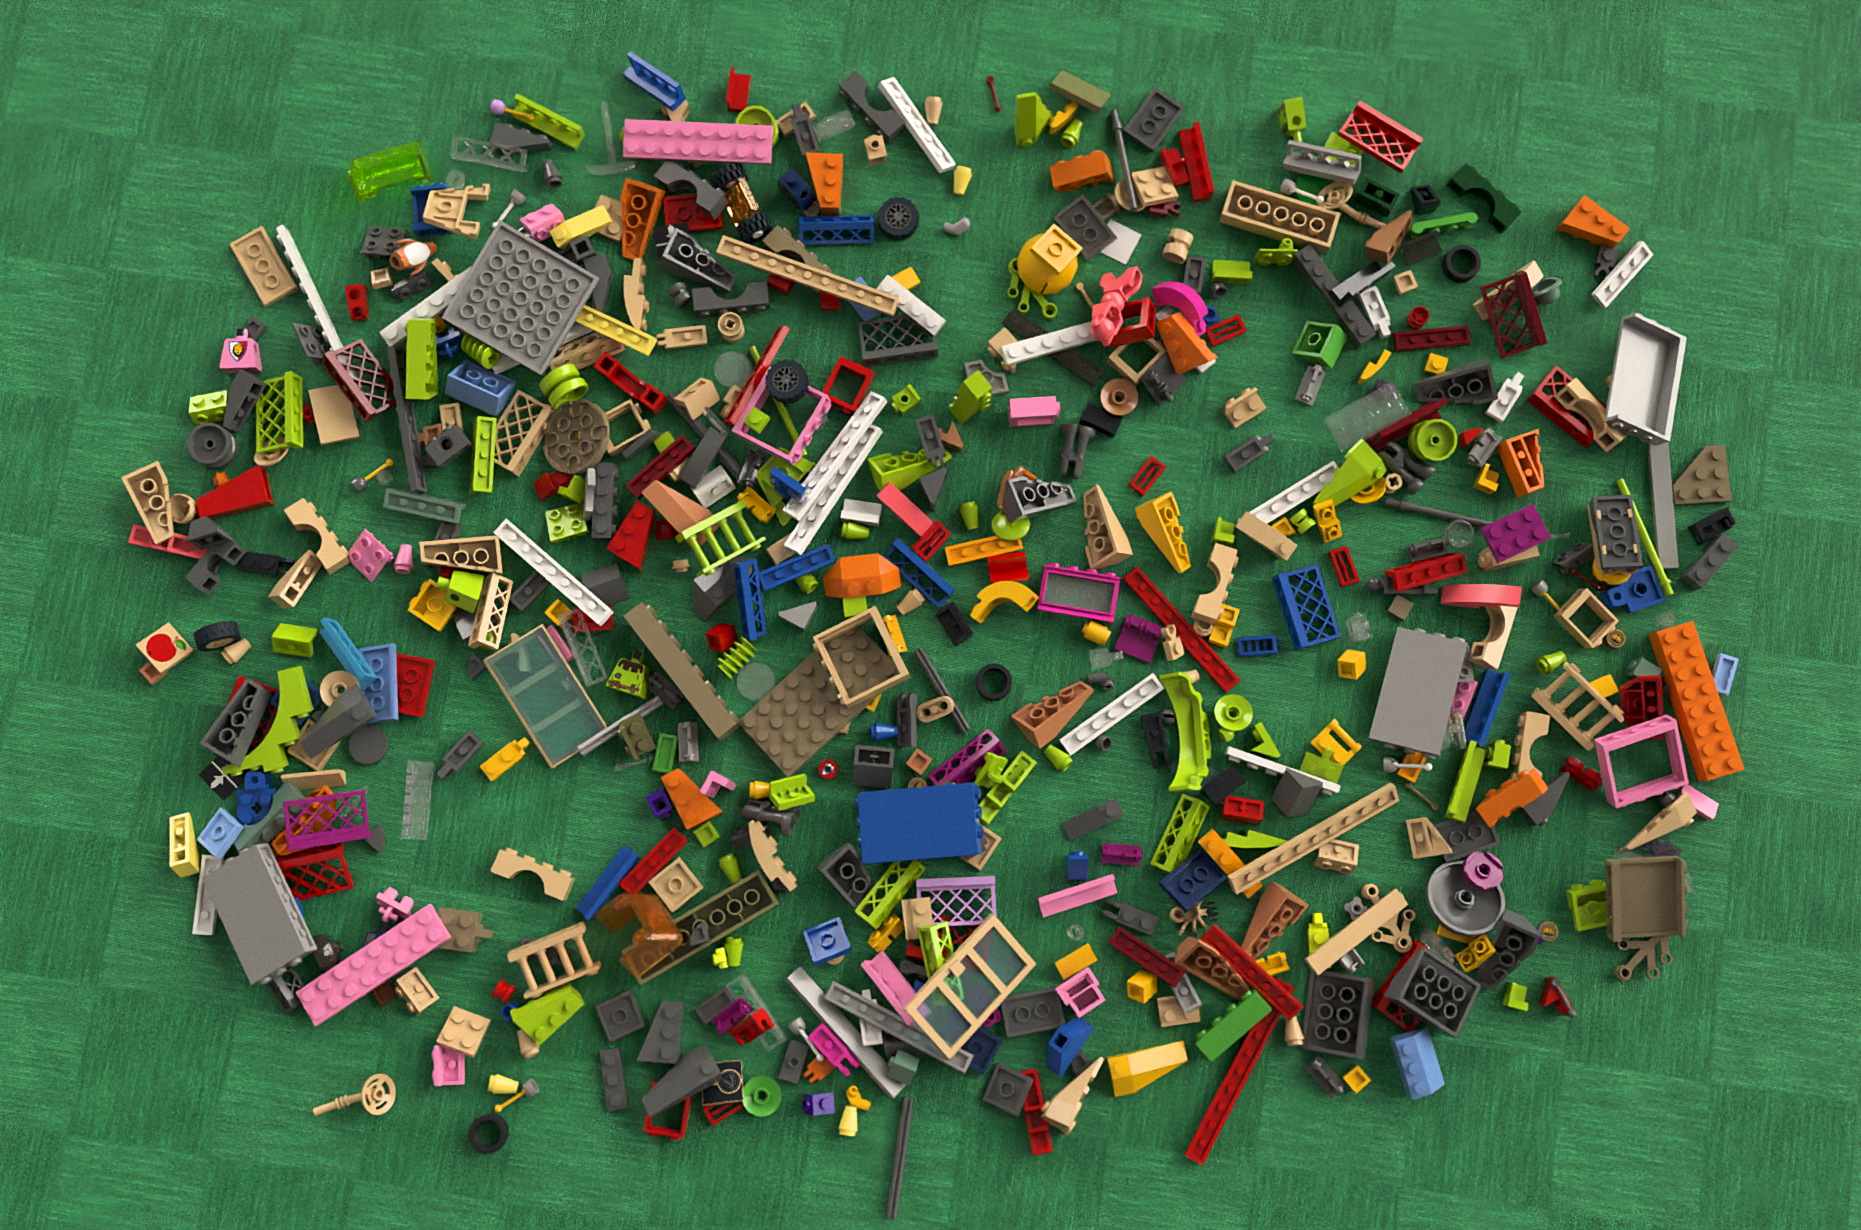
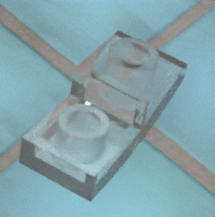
M848 109L812 124L819 142H823L837 134L841 135L856 127Z

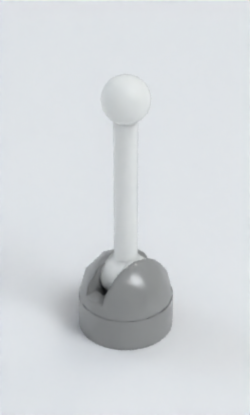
M1285 179L1281 185L1280 192L1285 195H1291L1296 192L1315 199L1318 203H1323L1324 201L1323 196H1315L1297 189L1295 182Z
M516 189L509 196L510 205L498 221L492 224L493 229H495L499 220L502 221L514 205H521L525 201L526 197Z
M1385 757L1383 767L1384 773L1395 772L1398 767L1421 768L1430 771L1432 764H1399L1395 758Z
M801 1017L797 1018L788 1026L789 1029L796 1035L801 1034L816 1054V1059L823 1061L824 1055L818 1052L804 1032L806 1029L805 1022Z

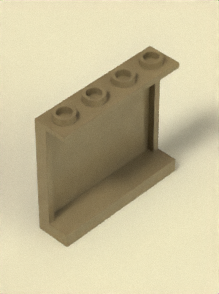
M1678 856L1605 859L1607 937L1613 942H1621L1622 938L1679 935L1682 938H1686L1688 923L1685 920V912H1687L1688 906L1685 901L1687 884L1684 873L1687 872V866L1682 858Z

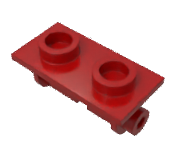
M1569 756L1565 761L1566 764L1559 769L1561 772L1568 771L1570 774L1569 778H1572L1591 792L1603 784L1601 782V774L1595 772L1590 767H1587L1584 771L1585 764L1575 757Z

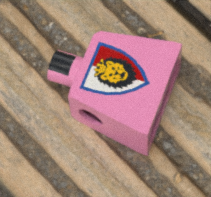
M236 329V338L225 340L220 362V369L224 372L238 373L240 369L250 373L262 372L259 345L252 338H248L247 329Z

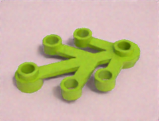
M1018 258L1012 259L1008 265V270L1012 274L1011 285L1007 291V296L1010 299H1016L1019 293L1017 289L1019 275L1018 271L1014 269L1017 266ZM1024 283L1021 302L1018 305L1019 313L1026 314L1029 311L1028 301L1031 292L1042 307L1043 317L1049 320L1055 318L1057 315L1056 305L1048 303L1041 292L1039 294L1033 291ZM1014 290L1016 295H1011L1009 292ZM1025 305L1027 309L1021 310L1020 306ZM1051 310L1053 314L1048 315L1046 311Z

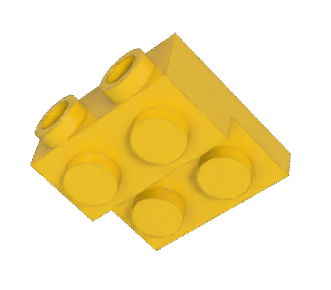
M429 579L421 585L418 596L410 601L408 611L441 632L458 607L446 602L444 599L447 591L436 588L437 583Z

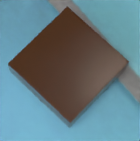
M390 979L371 991L381 1007L398 997Z

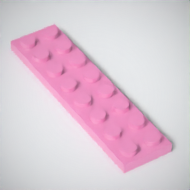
M625 119L623 157L771 165L773 126Z
M428 904L298 990L296 994L314 1025L319 1026L449 940L451 936L432 904Z

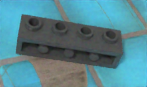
M597 463L594 466L595 491L592 513V539L595 542H611L617 532L615 517H618L616 499L619 496V489L616 485L617 480H619V469L614 463Z

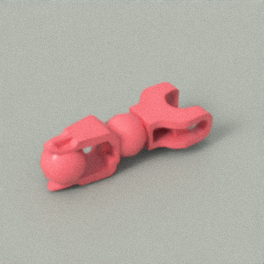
M1137 266L1128 268L1118 278L1113 276V272L1106 273L1101 278L1099 284L1104 290V296L1100 304L1093 306L1090 331L1091 335L1097 341H1102L1104 346L1110 345L1114 335H1117L1123 324L1121 311L1124 308V302H1127L1128 298L1137 292L1141 286L1142 274Z

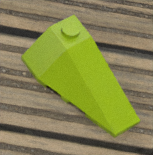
M1036 92L1016 96L1013 127L1017 146L1028 147L1036 143L1051 119V112L1047 110L1045 104H1042Z
M1360 439L1344 456L1346 461L1341 468L1337 467L1335 469L1334 478L1322 488L1313 502L1314 505L1331 499L1335 507L1373 485L1384 475L1386 468L1382 459L1363 439Z
M943 447L946 454V457H943V461L945 463L946 461L951 459L952 456L947 451V449ZM921 449L919 453L902 451L903 455L891 456V453H885L868 458L867 461L877 488L881 491L888 482H891L898 490H902L934 470L932 461H927L924 449ZM939 459L935 460L937 467L940 466Z

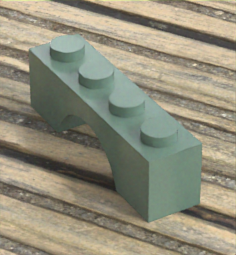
M286 781L273 795L271 809L265 818L254 825H243V830L233 842L237 850L240 852L257 844L269 843L285 827L283 802L304 799L305 796L302 792ZM298 805L288 806L289 814L293 817L302 809Z

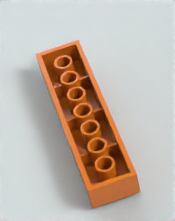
M1694 621L1648 634L1659 668L1662 667L1664 676H1662L1664 683H1667L1669 686L1667 692L1698 782L1709 781L1745 770Z

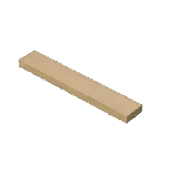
M1397 888L1393 889L1306 957L1305 961L1316 975L1321 974L1405 908L1408 903Z

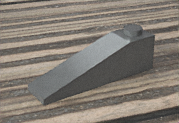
M675 228L656 267L673 276L729 293L736 276L721 262L713 259L707 249L704 250L700 247L693 236Z
M1488 358L1473 361L1413 383L1418 402H1438L1446 398L1448 402L1482 404L1498 399Z
M1018 477L1006 481L1002 507L1008 522L1013 523L1074 504L1077 500L1070 484L1042 482L1040 479L1029 480L1027 477Z
M356 684L336 698L300 743L309 758L312 759L371 722L378 715L359 685Z
M850 843L829 853L815 866L819 873L854 910L873 888L871 878L864 864H862V857ZM873 904L866 905L861 912L869 917L873 912Z
M1508 909L1505 910L1491 941L1496 952L1481 964L1475 977V981L1481 984L1482 987L1493 991L1515 968L1521 965L1523 960L1534 952L1541 934L1524 916Z
M704 1044L688 1052L641 1099L650 1118L723 1080L721 1072L706 1045Z

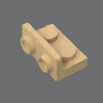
M1256 387L1252 390L1247 388L1240 393L1241 396L1236 400L1233 397L1224 403L1225 407L1222 412L1234 430L1267 409L1256 393L1258 391Z
M1332 839L1318 847L1314 865L1325 870L1332 869L1343 874H1352L1357 867L1359 845Z
M417 967L397 979L394 984L396 994L400 998L403 997L405 999L407 1009L417 1016L439 1000L438 995Z

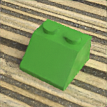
M1307 321L1292 354L1313 365L1333 368L1348 335L1337 324Z

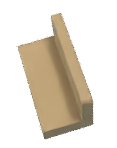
M700 378L673 399L676 405L685 407L690 419L694 420L718 402L720 397L711 380Z

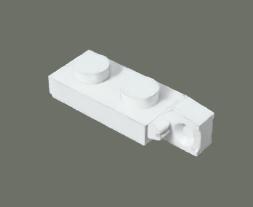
M1374 286L1358 295L1371 327L1374 331H1378L1381 339H1384L1391 334L1388 328L1391 325L1390 316L1377 286Z
M1517 372L1512 380L1507 379L1497 393L1498 399L1491 402L1485 412L1486 415L1499 423L1504 421L1522 392V386L1519 384L1524 375Z
M870 989L862 990L863 997L878 1004L876 999H871ZM859 1018L863 1047L883 1044L881 1029Z

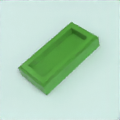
M659 733L652 771L666 774L673 771L678 736Z

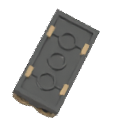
M1632 495L1592 497L1587 508L1598 570L1602 575H1613L1616 573L1633 574L1638 572L1642 568L1643 562Z

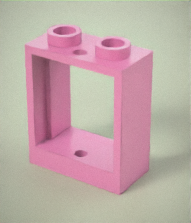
M1056 396L1010 399L1008 407L1009 426L1055 424L1056 418H1059L1060 403L1056 402Z

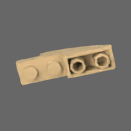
M634 258L632 276L624 275V299L633 327L643 332L647 329L645 313L649 312V302H647L644 295L640 294L644 293L642 279L643 276H646L647 267L644 265L642 258Z
M1535 260L1518 270L1527 272L1531 288L1543 277ZM1514 280L1507 282L1503 290L1512 293L1515 288ZM1494 289L1488 293V298L1494 300L1499 290ZM1502 292L1497 302L1506 305L1511 295ZM1514 297L1510 306L1519 299ZM1483 298L1472 304L1482 321L1489 318ZM1495 304L1492 313L1495 314L1499 310L1503 311L1504 307Z
M754 820L750 821L749 834L751 844L760 866L771 882L778 877L791 892L797 886L795 883L797 879L791 871L788 873L783 868L785 864L778 856H773L778 850L776 848L777 842L772 836H766L763 832L765 828L759 821L756 823Z

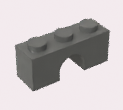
M1724 533L1714 537L1704 548V554L1686 569L1679 580L1692 591L1703 588L1738 545Z
M232 538L231 541L211 546L185 578L196 588L210 596L222 582L218 577L220 566L226 562L235 566L247 550Z

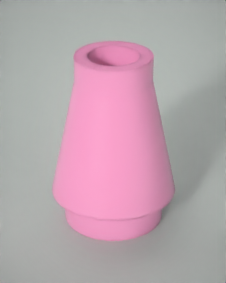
M400 545V550L394 563L395 572L400 574L411 573L413 569L412 546Z

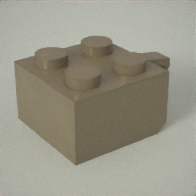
M445 907L439 908L438 916L451 938L436 948L476 952L481 938H493L494 930L483 929L484 924H481L483 912Z

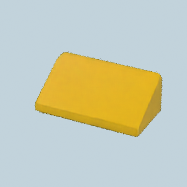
M1087 943L1057 960L1054 964L1063 980L1096 962L1097 958Z

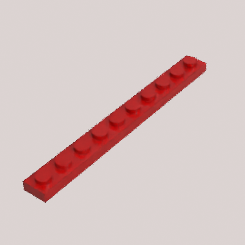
M1276 977L1275 980L1292 994L1295 987ZM1268 1001L1267 1003L1271 1006L1272 1011L1248 1030L1184 1154L1201 1165L1204 1164L1281 1015Z

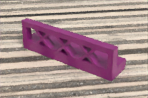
M988 728L931 772L928 777L935 786L947 779L950 783L955 782V784L968 783L975 777L974 773L977 768L984 767L986 764L984 756L987 752L1002 756L1007 751L1000 740ZM989 736L992 738L987 744H982ZM976 750L972 756H967L969 751ZM961 761L959 766L952 768L955 762ZM941 773H945L941 780L937 781L935 779Z

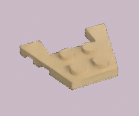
M482 184L483 187L480 188L466 186L464 190L456 191L455 188L430 191L423 214L424 222L477 240L480 222L462 221L468 199L488 201L490 184Z

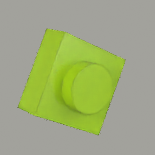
M753 407L743 423L760 434L771 418L756 407Z

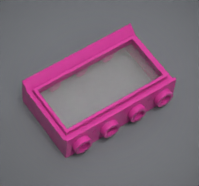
M1057 563L1044 565L1036 612L1046 611L1052 612V615H1070L1071 618L1075 619L1081 617L1095 622L1098 620L1105 621L1112 625L1121 577H1116L1117 574L1105 572V575L1098 574V571L1093 569L1080 571L1075 566L1062 568Z

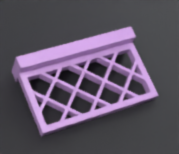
M995 876L916 879L917 898H921V891H929L935 896L931 900V904L937 898L945 906L938 915L931 909L932 913L936 916L933 919V925L940 923L934 922L937 918L941 922L943 921L939 916L946 908L955 915L948 922V926L980 925L984 920L978 914L985 907L989 908L992 914L996 916ZM968 889L974 896L966 904L958 895L962 890ZM972 889H979V890L977 891V893H975ZM982 889H991V898L987 902H984L978 896ZM944 890H949L954 895L948 904L938 897ZM952 890H959V892L955 894ZM975 897L984 904L977 913L968 906ZM955 898L965 905L957 914L949 907ZM991 900H992V908L988 905V903H989ZM966 907L975 914L970 921H964L959 916ZM976 916H977L981 921H973V920H974V919L976 918ZM956 918H958V919L961 920V921L953 922Z

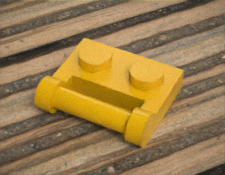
M1334 718L1310 744L1321 755L1327 746L1331 747L1332 756L1329 760L1344 765L1362 748V745L1359 742L1356 743L1338 725L1339 722ZM1331 730L1351 748L1348 752L1329 734Z

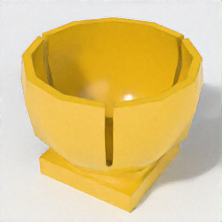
M1053 224L1046 233L1038 234L1023 245L1017 259L1018 275L1025 285L1039 294L1041 291L1042 294H1056L1071 284L1078 267L1077 255L1083 248L1058 226Z

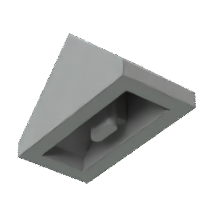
M815 601L779 612V616L782 620L805 631L818 607Z

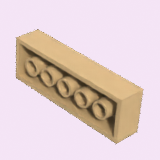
M1232 180L1219 222L1282 241L1284 238H1290L1293 241V245L1301 248L1310 244L1316 252L1326 255L1331 246L1340 213Z

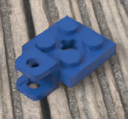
M775 466L770 471L769 478L775 486V492L788 501L791 498L794 500L797 498L801 500L803 498L806 488Z
M1652 565L1639 569L1638 572L1631 574L1626 582L1601 594V599L1607 609H1614L1625 605L1628 614L1666 601ZM1637 584L1639 587H1643L1642 594L1636 591Z
M255 770L247 772L245 775V788L237 789V820L242 826L244 824L254 825L259 823L271 809L273 795L279 788H271V775L269 771ZM256 803H259V806L263 808L259 813L254 810Z

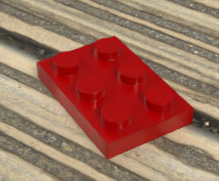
M697 193L663 197L666 225L688 222L690 232L723 229L721 213L714 220L700 211L696 204Z
M396 653L398 713L423 717L436 661Z

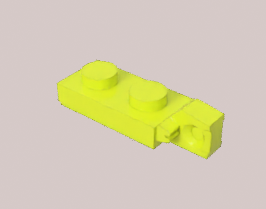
M1312 913V924H1308L1309 955L1329 939L1327 923H1323L1322 913Z
M724 947L716 949L715 954L712 956L713 964L715 966L718 965L720 969L727 968Z

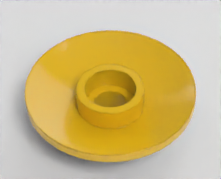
M1382 476L1373 485L1350 498L1359 504L1375 502L1386 490L1385 479Z

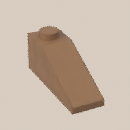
M1412 211L1402 214L1376 231L1371 239L1367 240L1365 244L1367 259L1388 265L1413 224Z

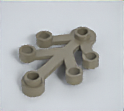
M1672 935L1651 936L1648 941H1628L1622 939L1625 942L1624 948L1620 947V942H1616L1615 945L1618 950H1639L1625 965L1615 967V978L1620 981L1629 980L1632 976V970L1645 956L1647 961L1646 976L1650 979L1658 978L1660 973L1656 968L1654 946L1658 942L1660 943L1661 954L1658 957L1659 962L1663 965L1671 964L1673 958L1669 954L1668 939ZM1664 955H1666V956L1668 957V961H1667V962H1664V961H1663V956H1664ZM1623 969L1627 971V975L1625 977L1621 974ZM1651 969L1655 971V975L1653 977L1650 975Z

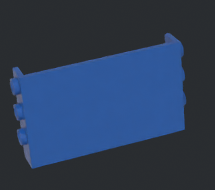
M972 782L858 793V797H856V808L859 809L857 826L860 829L861 835L858 838V845L862 849V864L982 855L981 838H983V827L979 823V818H982V810L978 806L980 788L977 787L976 783Z

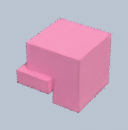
M1089 967L1055 988L1065 1005L1069 1004L1078 1017L1083 1016L1105 1001L1097 987L1099 982Z

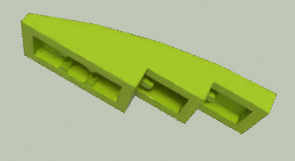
M1023 751L1019 753L1002 775L1004 778L1003 782H996L978 805L982 810V818H979V820L986 826L1037 763Z
M1246 830L1244 836L1225 832L1224 838H1222L1229 847L1242 849L1280 846L1287 842L1286 840L1252 830Z

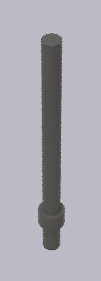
M1111 110L1112 133L1115 134L1130 211H1136L1138 208L1122 136L1123 127L1122 123L1119 122L1117 110Z
M1386 497L1384 500V505L1396 507L1398 510L1405 512L1409 510L1479 527H1485L1493 523L1487 520L1409 503L1408 500L1404 499L1395 500Z

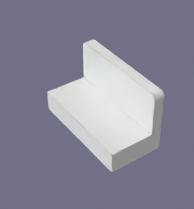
M721 465L707 473L696 489L690 486L705 508L736 489Z
M845 499L843 510L841 511V521H851L856 524L879 527L882 505Z

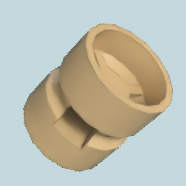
M1171 229L1167 240L1169 243L1165 245L1162 253L1163 257L1174 263H1184L1188 254L1187 249L1190 248L1194 238L1193 235L1182 229Z
M728 312L719 318L718 328L722 338L728 343L741 341L745 330L740 316L736 313Z

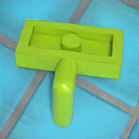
M1327 746L1322 757L1306 751L1299 771L1337 784L1343 765L1329 760L1332 756V748Z

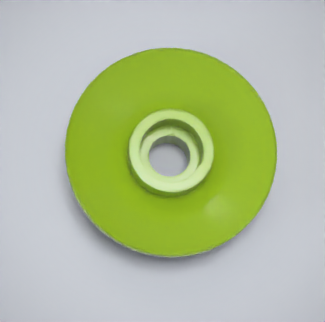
M1003 511L996 514L992 521L994 534L1006 541L1021 539L1028 533L1030 528L1029 518L1009 523Z
M1229 694L1218 700L1214 708V715L1218 724L1224 729L1240 731L1251 723L1253 709L1244 697ZM1229 713H1234L1236 717H1230Z

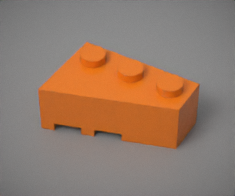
M1093 151L1090 155L1075 156L1072 160L1066 162L1058 161L1054 165L1049 166L1053 187L1058 193L1078 190L1086 184H1092V187H1096L1098 182L1109 181L1110 184L1115 183L1112 163L1103 151Z
M805 152L821 215L840 216L843 154Z
M1584 195L1555 231L1571 234L1572 237L1586 239L1589 243L1598 246L1603 245L1614 248L1630 228Z
M1181 312L1156 322L1177 375L1218 358L1215 353L1209 350L1206 342L1201 340L1194 332L1195 329Z
M1539 429L1507 439L1496 447L1517 498L1527 496L1544 488L1543 467L1540 464L1539 456L1541 448L1538 446L1537 437Z
M678 768L661 777L687 830H692L724 813L707 795L700 792L701 789L681 769Z
M1535 769L1529 772L1524 770L1517 775V779L1513 781L1508 779L1500 785V789L1495 790L1493 788L1484 794L1486 797L1476 809L1490 828L1500 818L1510 816L1514 810L1524 807L1543 795L1548 787Z

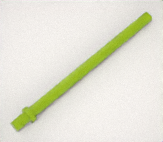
M751 346L749 351L757 364L761 356L756 346ZM773 398L794 442V446L799 435L782 402L779 403ZM804 448L802 451V457L808 455L806 449Z
M1624 479L1617 480L1616 483L1621 494L1630 495ZM1633 501L1637 530L1660 580L1659 585L1663 587L1666 596L1673 595L1674 592L1670 585L1671 580L1667 578Z

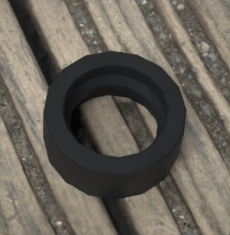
M1468 245L1453 247L1442 261L1444 274L1449 280L1456 283H1464L1471 280L1481 267L1479 253ZM1456 254L1467 256L1472 263L1471 270L1466 274L1456 272L1451 265L1453 256Z
M997 663L988 664L978 672L976 688L983 698L990 701H998L1005 698L1010 692L1012 676L1003 665ZM990 671L1000 672L1005 678V686L998 693H990L983 686V678Z
M493 1113L485 1114L471 1124L468 1132L469 1142L477 1152L483 1154L494 1153L507 1142L509 1127L500 1115ZM493 1122L498 1125L500 1138L497 1143L487 1146L479 1141L477 1131L481 1124Z

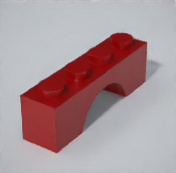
M604 352L595 363L594 368L600 375L656 416L668 402L663 393L652 385L640 380L607 352Z

